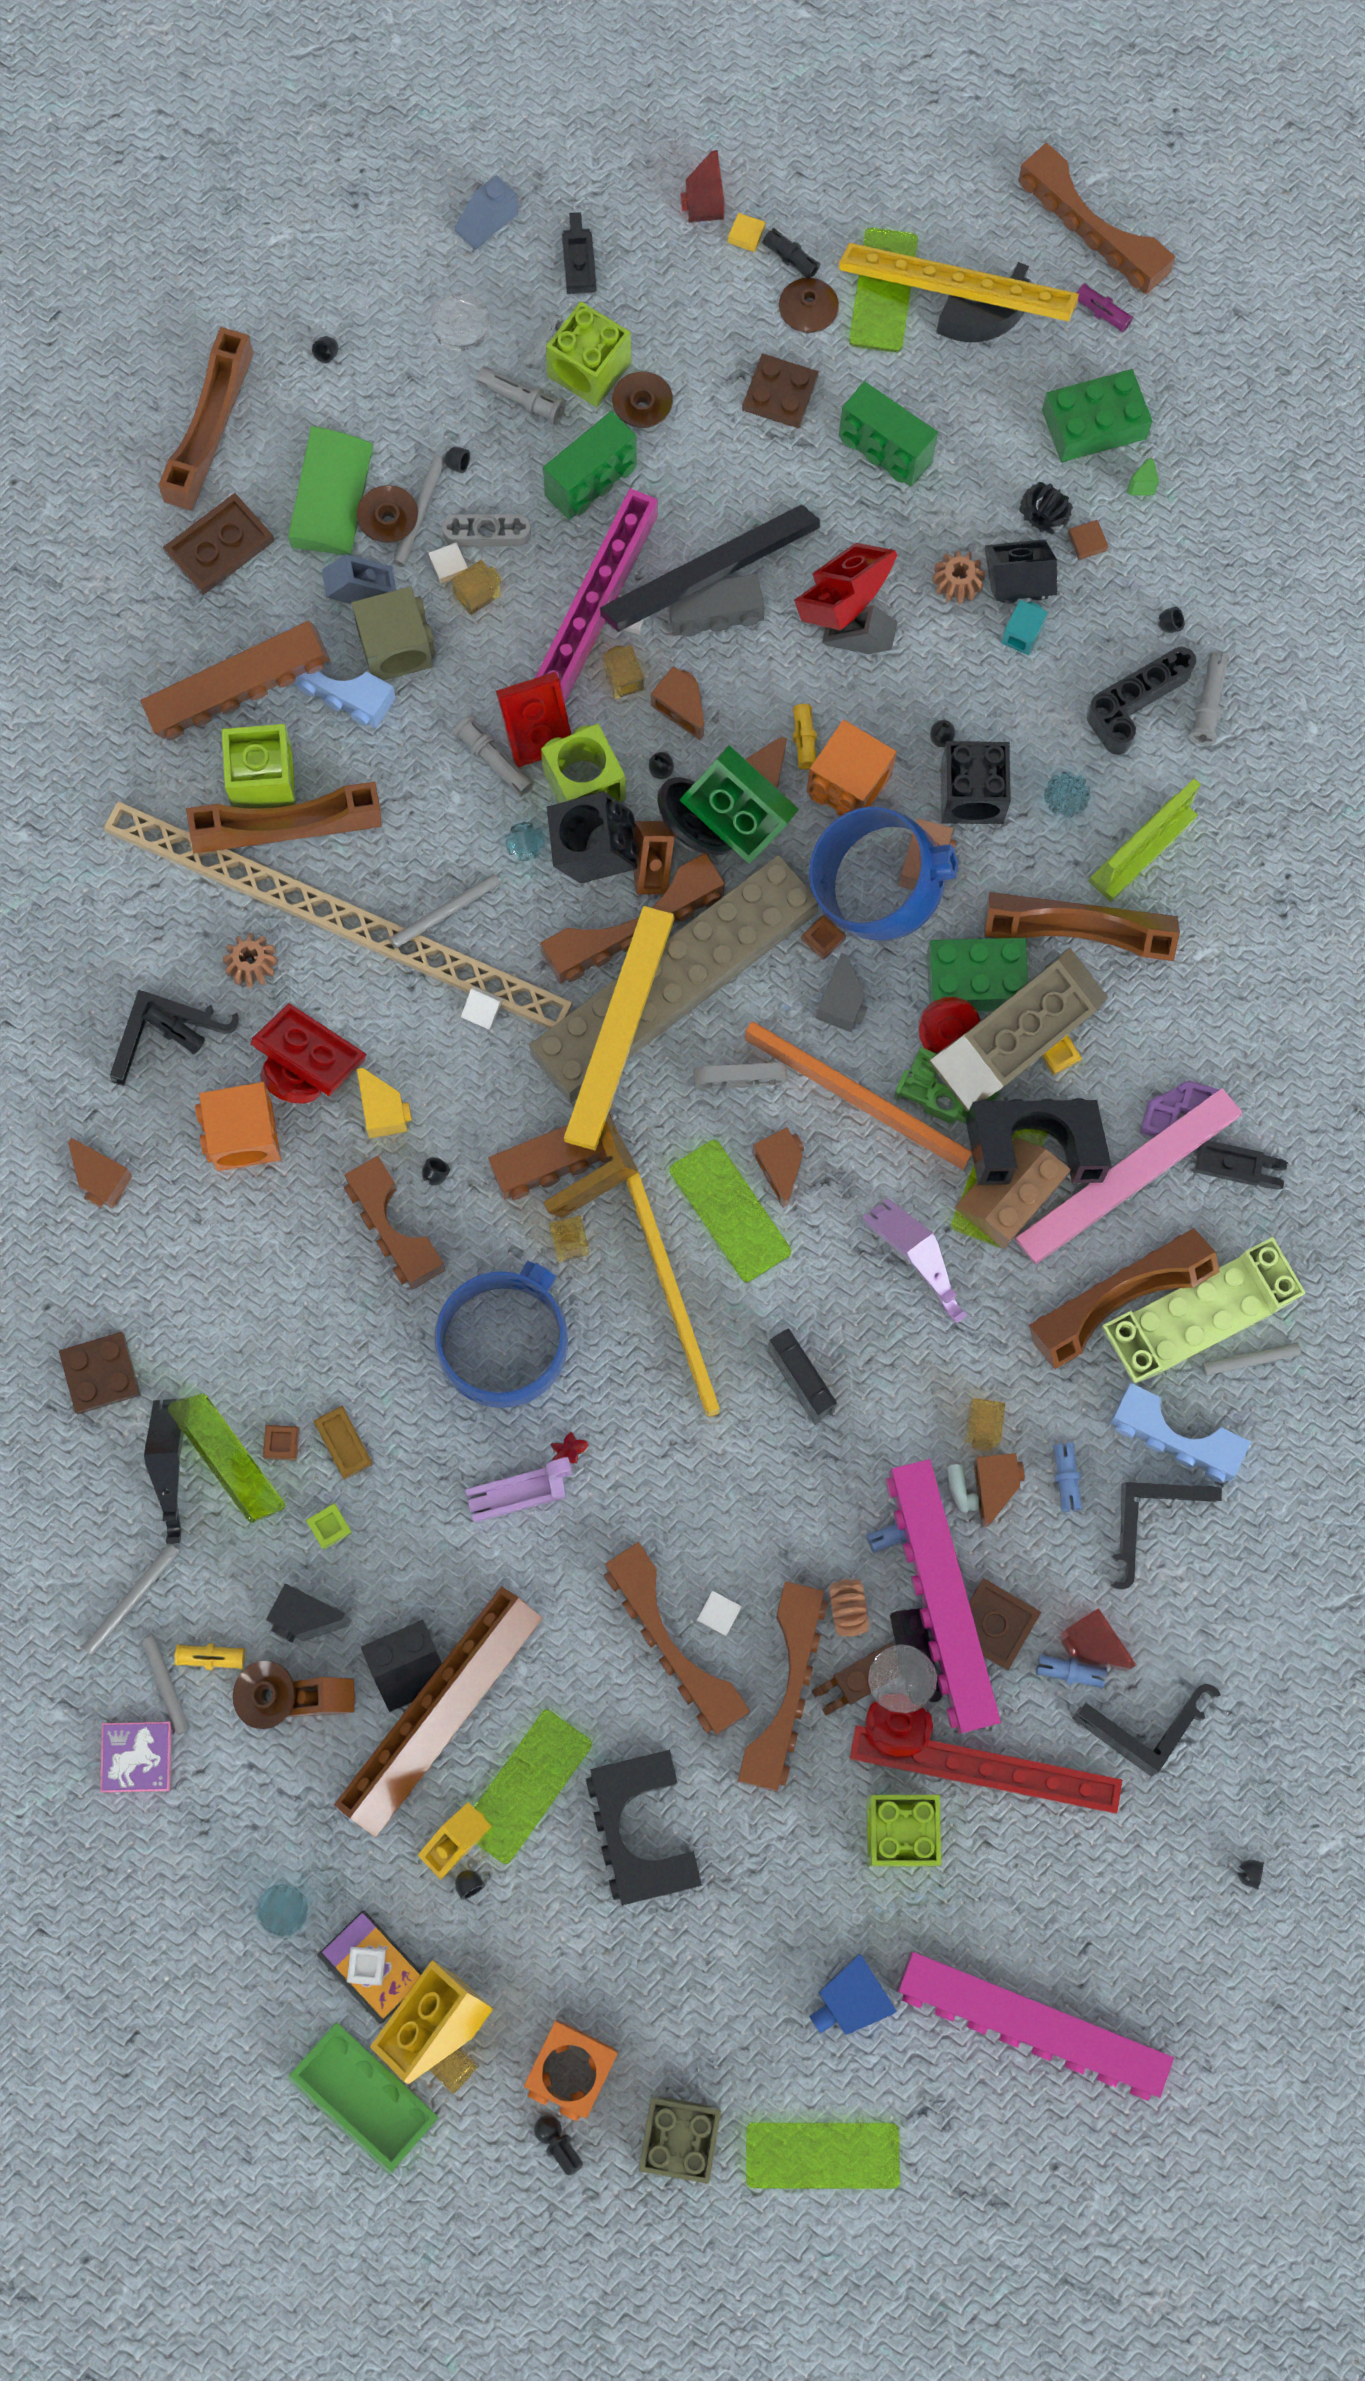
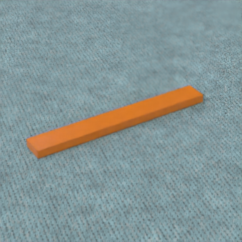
M755 1022L749 1024L745 1031V1041L961 1170H964L972 1156V1151Z

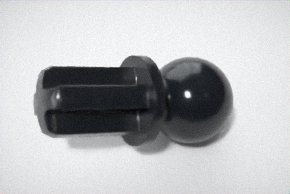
M551 2115L540 2117L535 2123L534 2134L541 2143L550 2144L546 2149V2153L549 2156L553 2155L566 2175L571 2176L578 2172L583 2165V2161L570 2144L571 2137L568 2134L561 2136L562 2126L560 2121Z

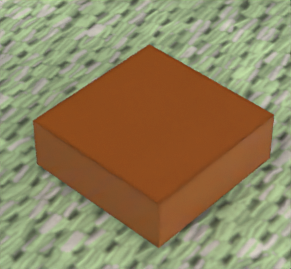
M1098 520L1070 528L1068 531V536L1078 560L1106 552L1108 549V544Z
M825 915L820 917L801 936V940L822 960L826 959L846 939V935Z
M265 1425L263 1458L297 1461L299 1426Z

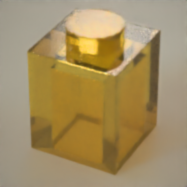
M482 559L451 579L454 595L470 615H473L501 596L499 584L501 578L492 566L488 568Z
M632 645L626 647L615 646L609 649L607 653L602 654L603 669L614 699L644 690V676Z
M580 1215L549 1223L550 1235L558 1263L589 1255V1246Z
M972 1398L968 1410L965 1442L972 1443V1448L977 1450L990 1451L992 1446L998 1447L1002 1436L1005 1403Z
M460 2047L429 2069V2071L447 2089L455 2094L480 2065Z

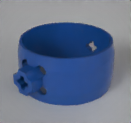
M863 807L840 816L825 829L812 852L809 878L814 897L830 920L857 937L888 941L899 939L915 932L929 920L940 903L945 880L956 879L959 868L954 847L950 844L937 846L930 834L905 814L887 808ZM902 827L912 830L920 847L921 868L918 881L909 898L892 914L877 921L866 923L847 921L838 907L835 893L838 868L847 851L860 838L881 828Z
M527 1260L520 1274L500 1271L485 1273L466 1281L449 1296L439 1313L434 1339L436 1354L441 1368L457 1392L469 1400L484 1406L508 1408L528 1403L551 1387L563 1369L568 1351V1334L565 1318L558 1302L549 1292L557 1279L556 1275L547 1268ZM495 1289H513L535 1297L554 1316L560 1329V1341L556 1356L545 1373L524 1388L502 1393L477 1389L459 1378L446 1361L444 1346L448 1326L460 1307L474 1296Z

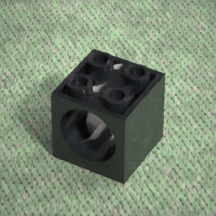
M946 741L940 765L941 823L1004 824L1011 802L1010 742Z
M604 791L547 806L553 867L580 884L637 869L636 858L639 856V850L633 836L635 817L629 808ZM604 824L599 841L587 850V842L590 835L596 828Z

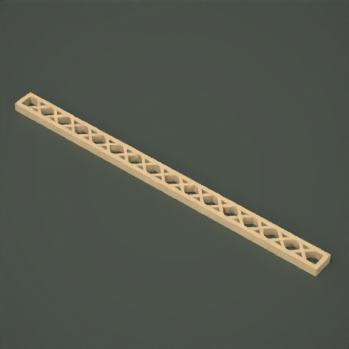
M119 801L116 803L103 827L108 834L466 993H470L471 988L476 987V985H479V989L486 991L484 982L493 979L500 980L504 990L493 993V995L503 999L500 1008L547 1029H551L568 1016L573 1006L572 1002L421 935H417L409 940L416 943L418 952L409 955L400 953L399 948L390 949L393 946L389 939L379 943L372 941L369 932L382 928L387 930L389 937L404 928L230 850L224 849L193 854L189 832ZM122 814L132 817L136 825L124 830L116 827ZM155 828L162 831L164 838L153 842L147 841L143 833ZM186 841L190 843L192 851L179 855L174 853L172 845ZM211 853L218 855L219 864L210 867L202 865L200 857ZM243 866L246 868L248 876L235 880L230 878L228 869ZM270 878L274 880L277 887L267 892H262L258 890L256 882ZM296 890L301 892L305 901L294 905L286 902L285 894ZM326 903L331 906L333 914L318 917L314 914L312 907ZM350 916L358 917L361 926L351 930L345 929L341 919ZM438 953L443 955L447 963L446 965L437 968L429 966L426 957ZM465 966L472 968L475 977L465 981L457 978L455 970ZM523 991L530 994L533 1002L524 1006L516 1005L512 995ZM554 1004L562 1008L555 1022L544 1017L541 1008Z

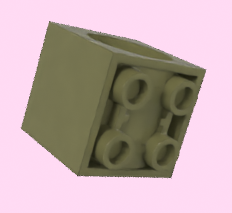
M412 586L351 602L357 631L370 674L385 681L433 668L431 656L436 655L431 628L426 622L421 596H414Z
M651 2095L639 2172L709 2184L721 2114L720 2107Z

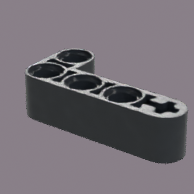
M1186 647L1175 648L1093 697L1087 712V721L1110 753L1121 755L1130 749L1136 734V727L1129 717L1130 715L1189 680L1196 664V656L1192 650ZM1148 678H1156L1161 684H1152L1148 681ZM1122 693H1130L1135 699H1126ZM1096 708H1105L1109 711V714L1102 715ZM1113 733H1123L1127 739H1118Z

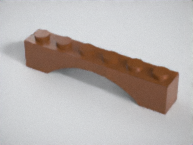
M1047 142L1022 163L1018 181L1023 189L1035 195L1049 212H1054L1063 220V223L1069 230L1075 231L1081 236L1090 249L1100 253L1110 267L1118 269L1127 277L1129 283L1134 288L1140 289L1147 295L1171 273L1176 256L1154 237L1138 236L1113 227L1087 207L1073 185L1068 161Z
M223 327L219 329L210 352L206 377L195 414L181 444L168 459L158 485L164 503L191 511L195 507L254 355L250 336Z
M376 781L343 786L320 798L284 807L239 808L212 804L186 808L193 854L382 827Z
M702 854L678 867L669 888L651 908L674 914V921L683 922L693 916L696 909L704 905L710 907L719 901L722 895H724L725 883L707 854ZM639 917L619 926L605 929L582 930L568 927L540 942L541 953L560 984L566 980L573 982L582 977L588 968L594 965L596 967L605 965L612 959V955L621 950L628 952Z
M989 892L984 919V937L1032 938L1064 936L1083 938L1114 945L1141 957L1174 961L1180 935L1178 916Z
M1194 1228L1183 1235L1177 1236L1161 1248L1148 1253L1144 1258L1121 1269L1115 1275L1101 1283L1095 1284L1088 1291L1074 1299L1068 1300L1064 1305L1031 1323L1029 1328L1034 1345L1051 1366L1057 1369L1082 1354L1087 1341L1097 1326L1122 1305L1156 1291L1174 1288H1194L1219 1273L1216 1251Z
M637 1542L605 1563V1568L608 1571L603 1575L614 1592L619 1589L626 1600L622 1602V1605L632 1620L638 1617L644 1626L640 1633L649 1647L652 1648L655 1645L658 1647L663 1655L658 1660L669 1676L674 1673L682 1684L677 1689L688 1705L694 1702L700 1714L696 1718L704 1731L708 1733L712 1730L715 1736H717L750 1714L749 1708L731 1682L715 1678L696 1667L683 1656L671 1641L663 1626L657 1607V1569L640 1543Z
M786 1581L783 1585L776 1619L784 1634L788 1650L789 1675L787 1690L781 1708L772 1723L756 1740L745 1748L737 1783L774 1792L778 1791L779 1785L786 1786L790 1766L784 1765L787 1751L794 1752L798 1735L797 1732L792 1731L794 1719L802 1718L805 1699L800 1698L802 1685L809 1686L813 1666H809L807 1663L810 1652L817 1653L821 1636L820 1633L815 1632L817 1620L824 1621L828 1601L823 1600L824 1591Z

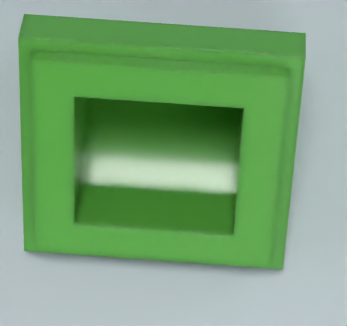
M1151 457L1147 458L1131 477L1127 489L1129 495H1155L1159 478L1155 462Z

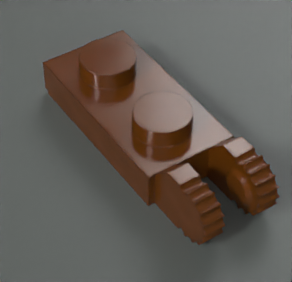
M890 1642L834 1674V1678L813 1689L812 1693L817 1697L828 1693L830 1689L838 1685L844 1697L837 1701L834 1700L825 1705V1708L822 1709L825 1716L846 1704L852 1705L902 1676L897 1650L893 1643Z

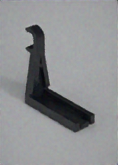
M138 990L110 1073L112 1083L125 1086L146 1020H143L141 1015L150 1002L154 1001L174 1017H181L184 1020L183 1023L223 1034H229L236 1030L239 1024L238 1013L232 1015V1021L229 1024H222L211 1019L212 1014H214L211 1005L204 1012Z
M186 1398L179 1400L178 1410H176L177 1399L163 1400L162 1410L160 1400H153L144 1450L145 1466L163 1511V1522H166V1544L181 1542L178 1490L180 1456L188 1412Z
M1135 1482L1121 1483L1120 1553L1112 1555L1111 1558L1114 1561L1123 1560L1126 1563V1580L1123 1583L1114 1581L1110 1586L1119 1590L1127 1589L1133 1584L1135 1579L1139 1502H1135L1134 1497L1217 1502L1222 1501V1487Z
M1203 1684L1196 1688L1153 1751L1087 1703L1079 1707L1072 1719L1152 1777L1161 1770L1192 1720L1202 1721L1205 1719L1204 1712H1200L1196 1708V1702L1201 1694L1207 1693L1211 1698H1218L1221 1694L1216 1687L1210 1684Z

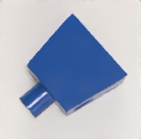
M858 1954L818 1991L825 2005L811 2014L809 2018L820 2034L837 2023L843 2033L848 2035L893 2015L897 2010L862 1955Z

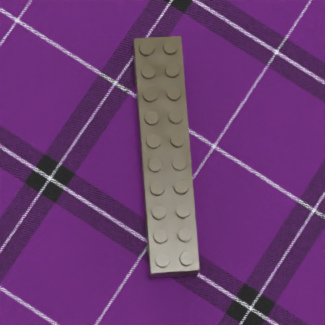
M780 855L776 856L667 939L627 1060L817 915L819 904L814 895ZM619 977L529 1045L531 1057L570 1104L578 1098Z

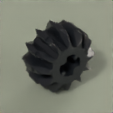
M1039 481L1036 485H1032L1030 489L1028 488L1022 496L1023 499L1020 501L1021 506L1019 510L1024 514L1023 519L1029 521L1031 526H1035L1040 532L1046 531L1048 534L1053 535L1068 523L1073 506L1068 502L1069 497L1061 493V489L1057 490L1052 484L1046 485Z

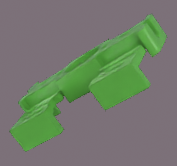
M920 1047L911 1070L904 1071L896 1088L894 1099L897 1101L898 1097L901 1096L925 1106L924 1113L950 1124H953L955 1120L966 1124L965 1119L968 1112L948 1086L938 1083V1079L934 1078L937 1072L928 1061L936 1053ZM999 1090L987 1099L995 1101ZM939 1097H948L953 1102V1107L949 1110L941 1109L938 1107L936 1100Z

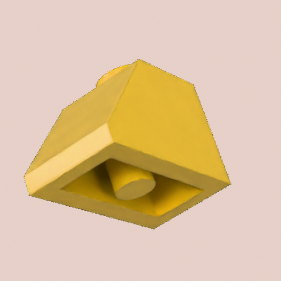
M357 1069L369 1138L408 1132L406 1122L412 1121L409 1102L403 1103L400 1092L366 1069Z
M467 1802L441 1826L417 1856L441 1880L483 1838L492 1826L485 1820L484 1815Z

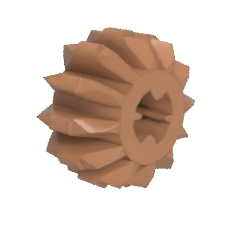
M959 550L954 553V558L946 553L942 558V562H937L934 568L936 573L933 574L932 582L938 585L936 588L937 595L946 593L945 600L947 602L954 597L957 598L959 605L963 603L964 597L972 601L975 598V594L980 593L983 589L982 581L985 579V572L980 569L981 561H971V552L963 557Z
M250 932L246 941H243L240 936H236L237 946L227 944L226 949L229 954L223 956L224 964L228 965L225 969L227 976H234V982L237 985L246 981L248 988L253 987L254 980H258L259 984L264 985L265 980L263 976L273 977L275 973L271 967L278 964L277 957L273 956L275 953L274 946L266 945L267 940L264 936L259 937L255 941L253 933ZM248 957H251L253 960H255V962L249 964V962L246 961V959Z
M849 1578L831 1583L829 1593L835 1630L840 1637H852L866 1633L869 1629V1620L861 1581L859 1579L850 1580Z

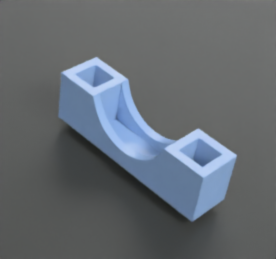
M320 671L313 674H307L306 672L295 677L296 681L294 682L304 694L311 697L316 695L324 699L327 706L336 711L344 710L351 714L350 716L354 721L363 726L369 724L377 728L396 699L392 685L367 671L359 677L347 681L330 679Z
M1130 1383L1125 1389L1110 1420V1424L1116 1426L1115 1431L1128 1438L1137 1436L1146 1441L1145 1445L1148 1448L1159 1453H1163L1165 1450L1175 1455V1460L1178 1463L1193 1468L1195 1465L1205 1470L1207 1477L1221 1483L1224 1480L1229 1482L1236 1476L1251 1441L1222 1427L1210 1436L1201 1439H1189L1176 1434L1164 1421L1161 1413V1397L1133 1383Z

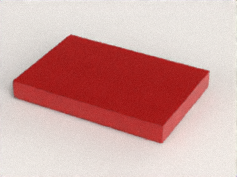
M556 671L496 690L512 759L518 767L541 761V748L545 747V744L550 740L558 737L563 739L572 735Z
M290 1003L252 1037L250 1044L327 1096H330L365 1061L367 1055Z

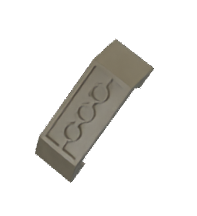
M1070 947L1046 965V969L989 1015L928 1061L967 1112L972 1102L986 1100L1003 1088L1095 1013L1108 999L1106 993Z

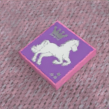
M102 1723L100 1792L171 1791L172 1723Z

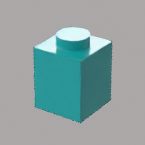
M1019 600L1004 630L1001 644L1029 656L1045 624L1048 612L1044 611L1036 603Z

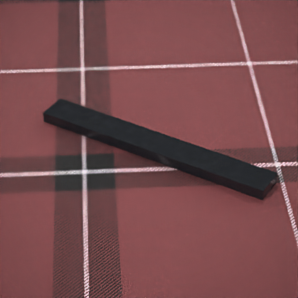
M801 504L600 607L601 617L619 632L819 529L820 519Z

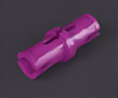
M1083 283L1076 292L1079 294L1078 302L1094 312V317L1098 320L1104 319L1121 333H1124L1131 324L1133 316L1115 305L1111 297L1102 296L1086 283ZM1094 301H1096L1101 306L1112 312L1114 315H1111L1109 312L1098 306L1096 303H1094Z

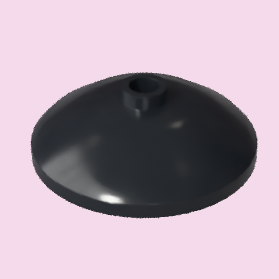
M681 777L665 781L658 790L657 802L660 815L672 834L683 844L697 852L707 855H725L729 853L732 848L680 801L695 781Z

